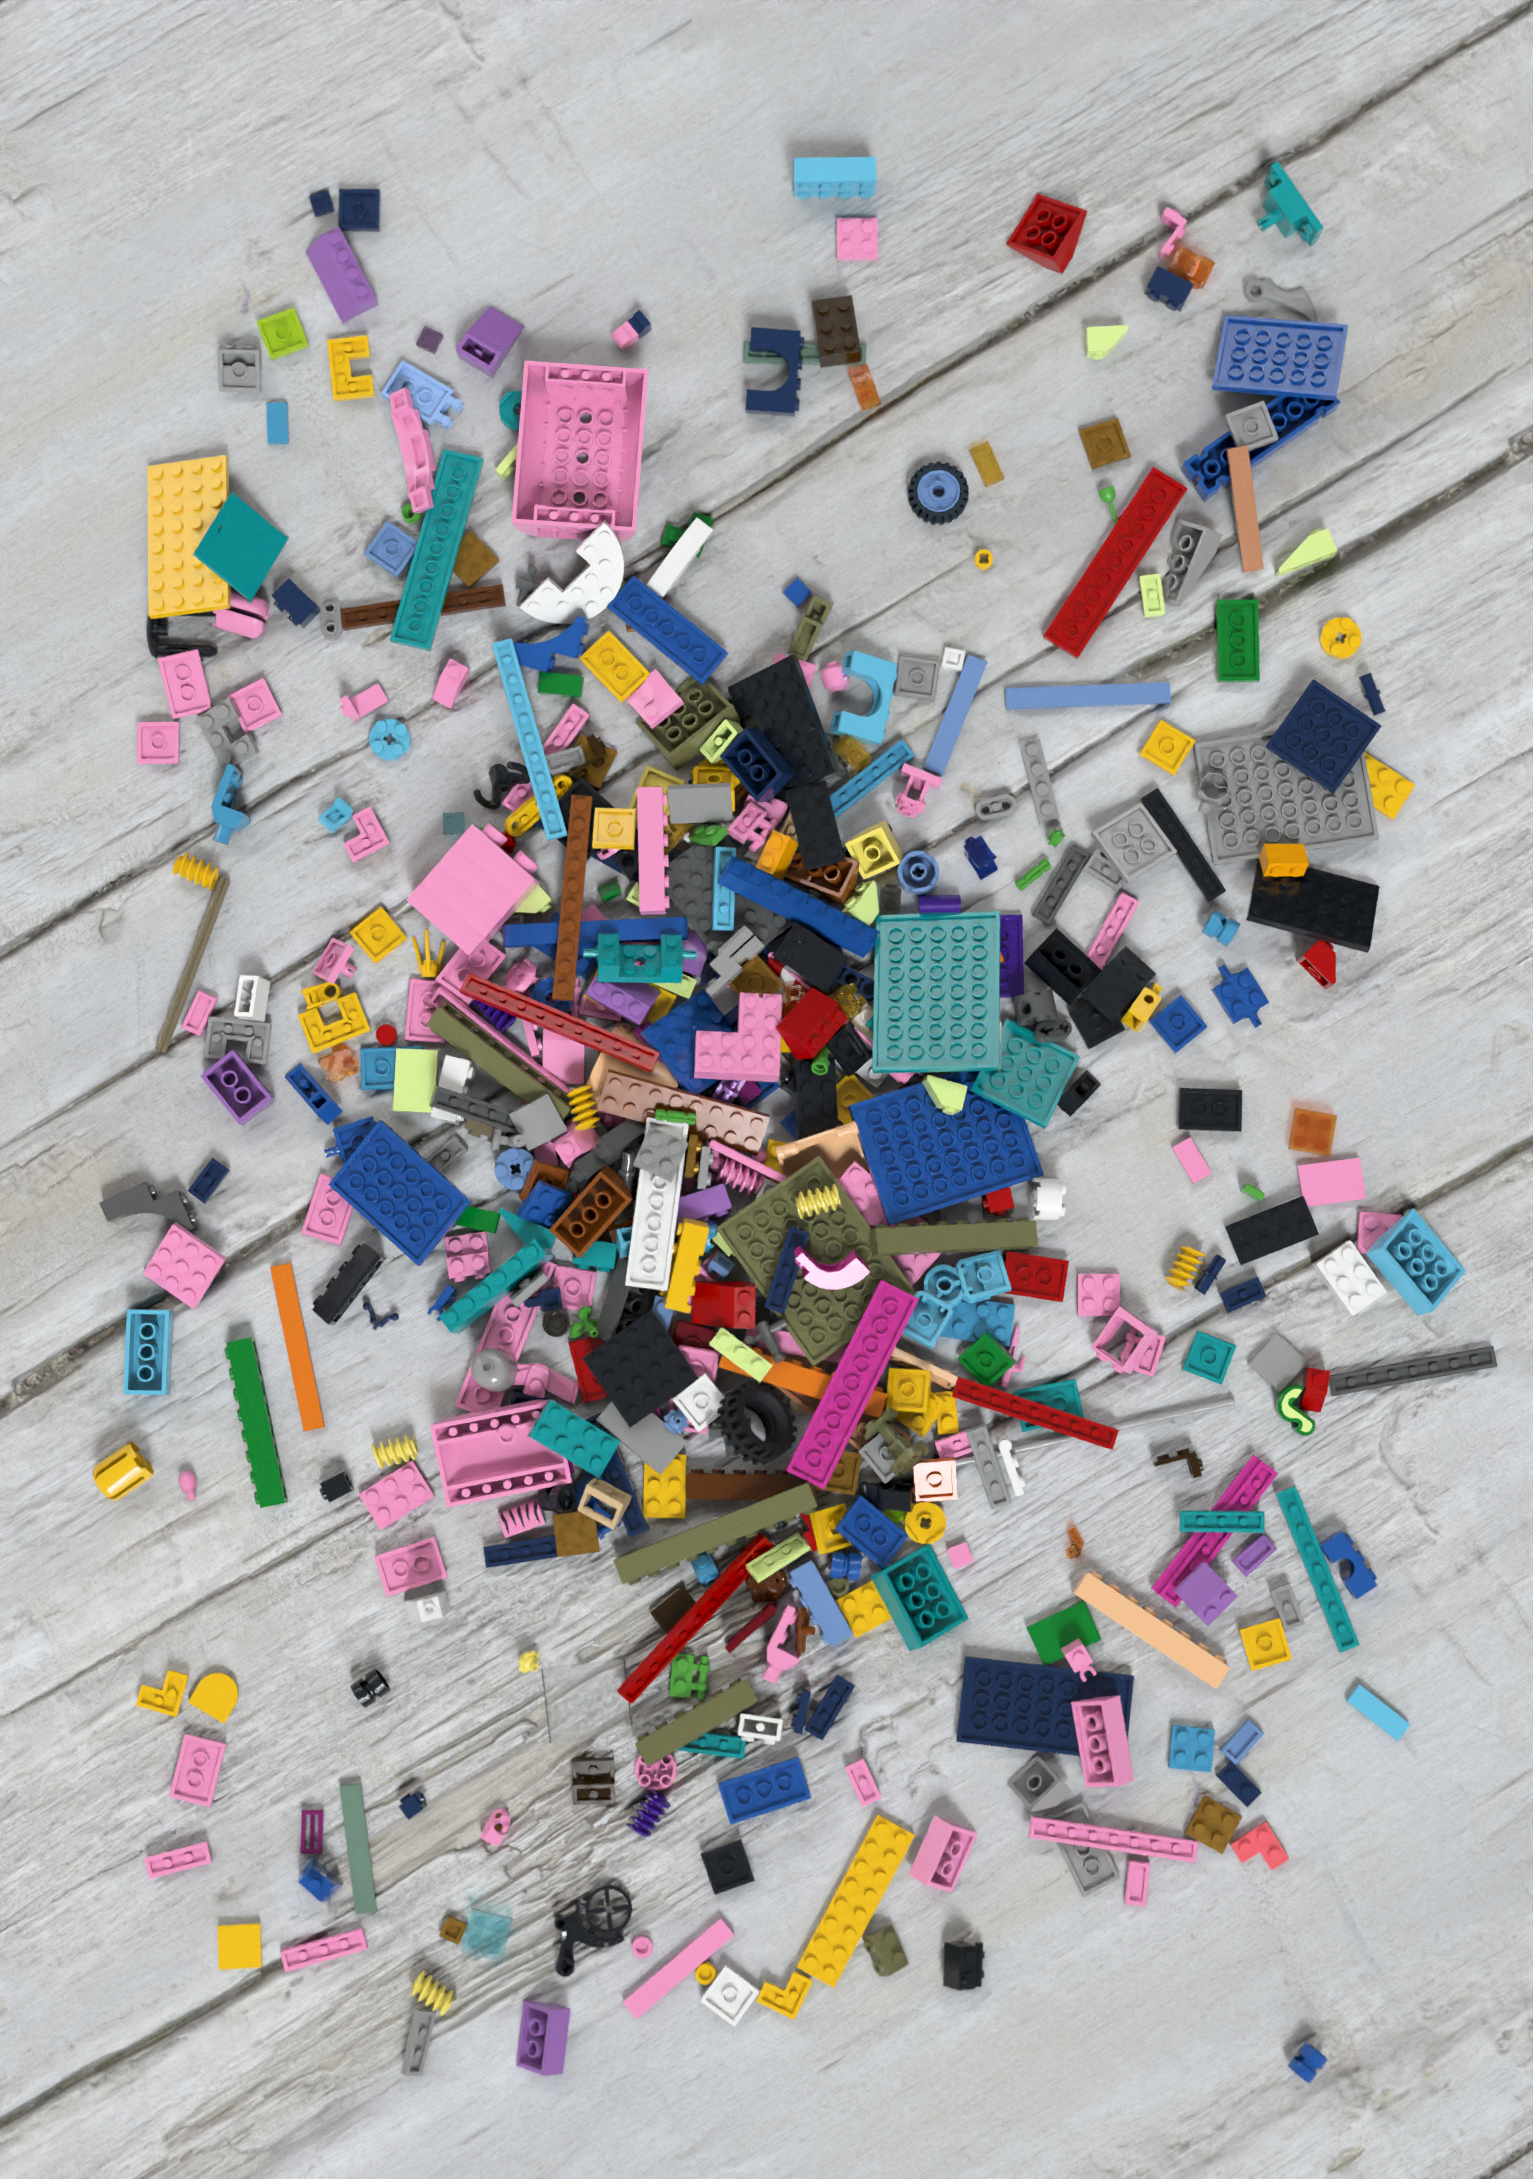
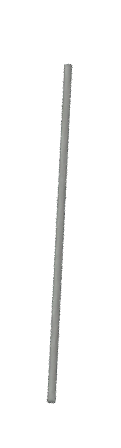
M1232 1396L1105 1426L1120 1431L1235 1405V1399ZM1063 1434L1012 1446L1010 1454H1018L1080 1439ZM999 1449L994 1450L997 1458L1002 1457ZM973 1455L955 1459L956 1467L976 1463ZM913 1468L903 1475L900 1473L897 1477L894 1476L889 1481L893 1482L913 1477ZM879 1476L865 1479L868 1483L879 1484L883 1482Z

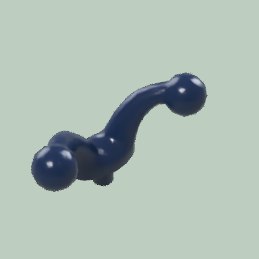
M369 1302L363 1304V1309L368 1310L370 1313V1323L374 1325L373 1330H376L377 1327H383L390 1320L397 1321L399 1319V1315L393 1313L378 1321Z

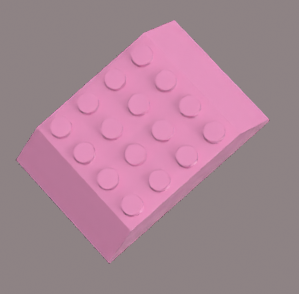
M532 1400L452 1416L430 1425L447 1508L572 1483L568 1460L527 1436L548 1400ZM503 1424H512L518 1431L516 1442L510 1446L501 1445L496 1438L497 1430Z

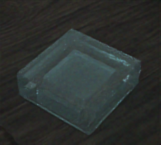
M464 812L443 813L444 835L465 833Z

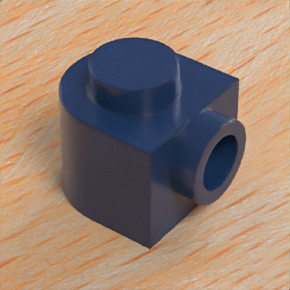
M420 1791L414 1795L408 1793L399 1800L401 1805L398 1807L406 1818L410 1820L427 1806L425 1803L426 1798Z

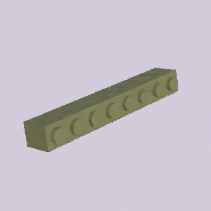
M447 1000L437 1007L426 1025L434 1034L441 1036L451 1047L458 1049L468 1060L475 1062L482 1071L489 1073L499 1084L506 1086L516 1097L523 1099L526 1103L529 1104L542 1095L548 1094L562 1121L567 1118L575 1107L569 1105V1102L574 1098L567 1097V1093Z
M1018 1218L1016 1222H1009V1219H998L996 1223H989V1220L985 1219L977 1220L975 1224H969L968 1220L957 1221L953 1225H949L948 1221H942L932 1226H929V1222H922L910 1227L909 1223L897 1224L896 1227H889V1224H880L870 1231L872 1257L1032 1249L1038 1246L1036 1221H1029L1028 1218Z

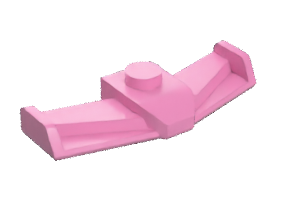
M517 1364V1376L513 1385H524V1394L544 1398L545 1390L571 1404H575L579 1383L548 1368L544 1364Z

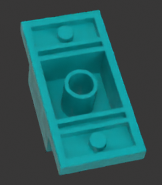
M1277 161L1270 166L1265 178L1268 194L1263 203V208L1268 214L1256 220L1258 227L1262 226L1260 228L1262 232L1275 224L1285 239L1299 230L1301 239L1307 242L1309 246H1312L1318 241L1324 227Z

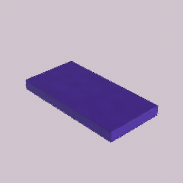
M1001 915L1000 952L1004 962L1000 963V998H1013L1024 994L1023 915Z

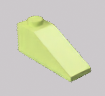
M1318 528L1311 531L1304 542L1278 569L1276 577L1333 557L1337 552V548L1329 529L1322 530Z

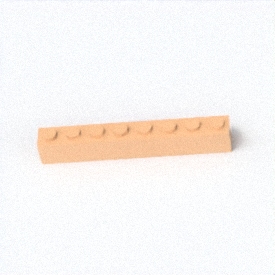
M1087 1571L1073 1590L1075 1595L1214 1688H1218L1230 1669L1226 1665V1659L1218 1654L1215 1657L1209 1654L1210 1648L1201 1642L1197 1645L1191 1642L1192 1636L1183 1630L1178 1633L1172 1629L1174 1624L1165 1618L1160 1621L1155 1617L1156 1612L1147 1606L1142 1609L1137 1605L1138 1600L1129 1594L1127 1597H1124L1119 1593L1121 1589L1110 1583L1108 1586L1103 1583V1577L1095 1571H1092L1091 1574Z

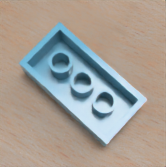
M876 157L794 158V197L800 199H809L810 197L828 199L831 196H839V198L848 199L851 196H859L866 199L875 196Z
M127 1309L123 1394L170 1395L174 1311Z

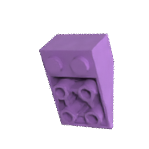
M489 306L456 348L457 356L459 359L493 378L525 326Z

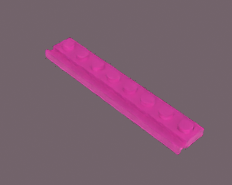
M1252 1455L1210 1511H1250L1278 1473L1255 1455ZM1193 1532L1151 1589L1176 1608L1182 1600L1173 1590L1202 1561L1209 1565L1233 1533Z

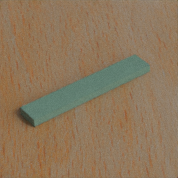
M744 341V363L787 364L781 356L774 353L750 352V341ZM804 343V349H799V357L803 358L802 365H820L817 343ZM860 344L861 362L837 366H866V344Z
M362 1783L341 1785L340 1795L356 1915L374 1913L378 1909Z

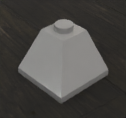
M1038 1754L1007 1784L1032 1812L1055 1807L1072 1792Z

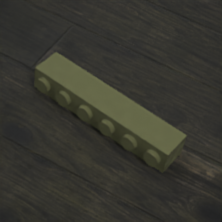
M739 1678L729 1684L731 1688L723 1692L720 1689L711 1694L712 1699L704 1702V1700L697 1702L692 1706L694 1708L692 1711L686 1713L684 1710L674 1716L675 1720L668 1724L665 1721L655 1727L657 1731L651 1735L646 1732L637 1738L638 1742L635 1745L647 1767L757 1704L758 1700L747 1680L741 1681Z

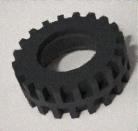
M753 1380L750 1383L747 1381L726 1394L725 1398L720 1401L722 1406L718 1408L717 1413L721 1415V1418L717 1420L718 1424L723 1426V1430L720 1431L721 1435H726L728 1439L726 1444L728 1447L732 1445L735 1448L733 1453L736 1456L742 1454L743 1461L745 1462L752 1459L753 1465L759 1463L765 1465L793 1447L791 1443L795 1442L796 1437L792 1434L797 1431V1427L792 1423L796 1420L795 1416L789 1413L791 1406L789 1404L785 1405L783 1402L785 1397L782 1394L778 1396L775 1393V1387L767 1388L766 1382L763 1381L758 1384L757 1380ZM744 1408L752 1410L762 1421L765 1428V1441L755 1435L749 1427L744 1415Z

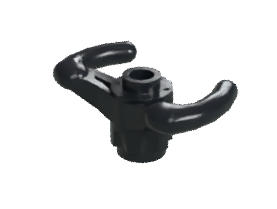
M511 761L507 763V767L503 764H495L489 770V777L492 783L491 801L486 800L478 789L474 790L473 794L481 806L495 810L501 806L502 796L513 786L530 783L527 767ZM508 768L512 770H517L522 774L509 772Z

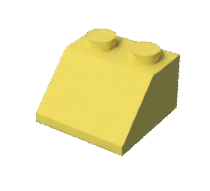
M885 820L865 829L845 843L852 859L860 863L859 872L863 880L900 864L904 857Z

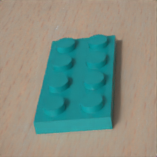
M551 1399L547 1401L527 1435L600 1478L621 1442Z

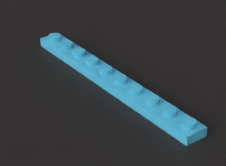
M512 638L492 643L547 841L567 836V831Z

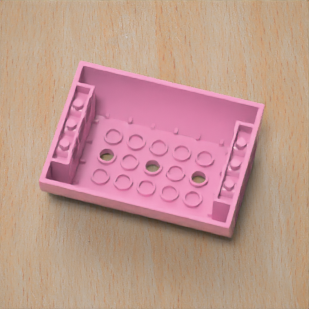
M525 361L511 521L515 528L534 537L585 540L605 520L614 530L620 542L629 540L636 534L648 369ZM588 414L592 417V420L584 424L580 421L582 415ZM581 454L589 457L588 461L584 464L577 461L578 456ZM577 494H583L585 501L578 504L574 501V497Z

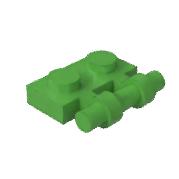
M678 1653L672 1660L669 1696L690 1698L691 1690H697V1699H705L709 1685L707 1684V1673L710 1672V1665H708L709 1656H700V1664L694 1663L693 1654ZM693 1670L699 1671L698 1683L692 1682Z

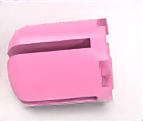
M230 589L231 608L213 611L216 614V624L212 623V627L252 639L260 637L267 625L258 619L268 621L270 615L268 603L264 599L253 597L249 603L238 591Z

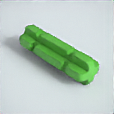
M1047 859L1040 861L1038 866H1034L1024 874L1023 878H1019L1015 882L1016 887L1023 891L1028 887V884L1033 883L1043 875V872L1051 868L1050 862Z
M657 1109L655 1112L656 1120H667L668 1122L676 1123L685 1122L689 1125H695L697 1116L695 1113L685 1114V1112L671 1110L666 1112L663 1109Z

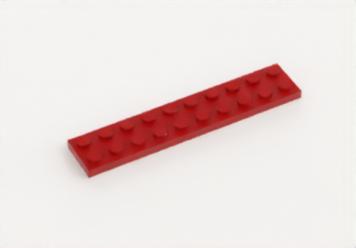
M1155 467L1151 469L1043 635L1044 639L1072 657L1079 658L1188 489L1187 487Z

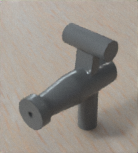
M534 565L528 566V571L530 572L528 579L520 576L518 578L516 588L521 590L517 603L519 607L529 596V593H532L541 584L533 581L534 574L537 573V568Z
M783 1318L770 1326L767 1321H763L756 1326L760 1335L755 1337L748 1335L745 1338V1342L753 1347H757L759 1342L763 1340L774 1357V1363L782 1362L786 1357L784 1353H781L774 1333L788 1326V1322Z

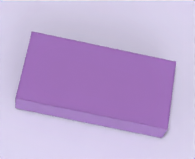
M1261 1533L1231 1561L1247 1577L1277 1548L1264 1533Z

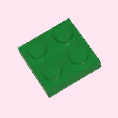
M989 1331L984 1333L957 1358L980 1384L988 1387L1017 1362Z

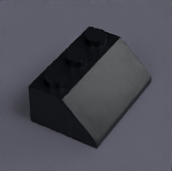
M1057 928L1024 962L1030 970L1068 1005L1102 971Z

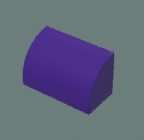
M918 895V914L961 912L960 895Z

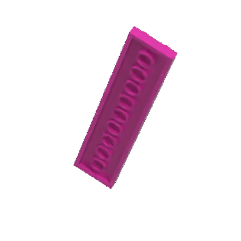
M880 1280L786 1471L825 1489L919 1300L918 1298Z

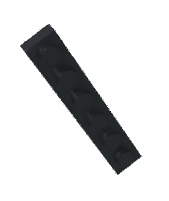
M1156 788L1142 797L1140 802H1142L1177 850L1176 856L1206 901L1209 903L1226 892V889L1160 790Z

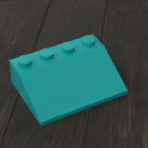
M930 1544L917 1549L887 1565L884 1569L870 1575L909 1651L922 1648L969 1619Z

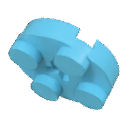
M384 719L375 723L369 735V744L372 751L379 758L386 761H394L408 752L411 745V736L407 727L400 721ZM389 735L396 739L395 742H391V745H387V741H385V737Z

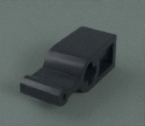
M861 1481L859 1484L860 1495L869 1503L878 1504L882 1509L911 1512L916 1504L915 1484L888 1481L886 1484L884 1482L876 1484Z

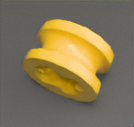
M982 549L976 553L974 563L977 568L985 570L992 565L993 555L990 551ZM982 555L984 557V555H986L988 557V563L985 564V562H983V564H981L979 562V556Z

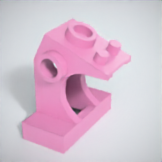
M904 763L900 775L908 777L909 781L904 793L899 792L895 804H898L896 811L906 817L915 819L917 814H922L926 802H923L928 787L939 790L942 778ZM910 788L922 792L918 801L907 797Z

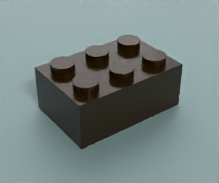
M852 295L811 301L820 367L861 362V347Z

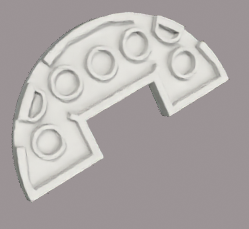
M605 520L576 548V552L589 565L564 590L547 577L520 604L522 610L545 622L572 624L578 616L590 619L602 612L617 595L622 583L624 555L616 533Z

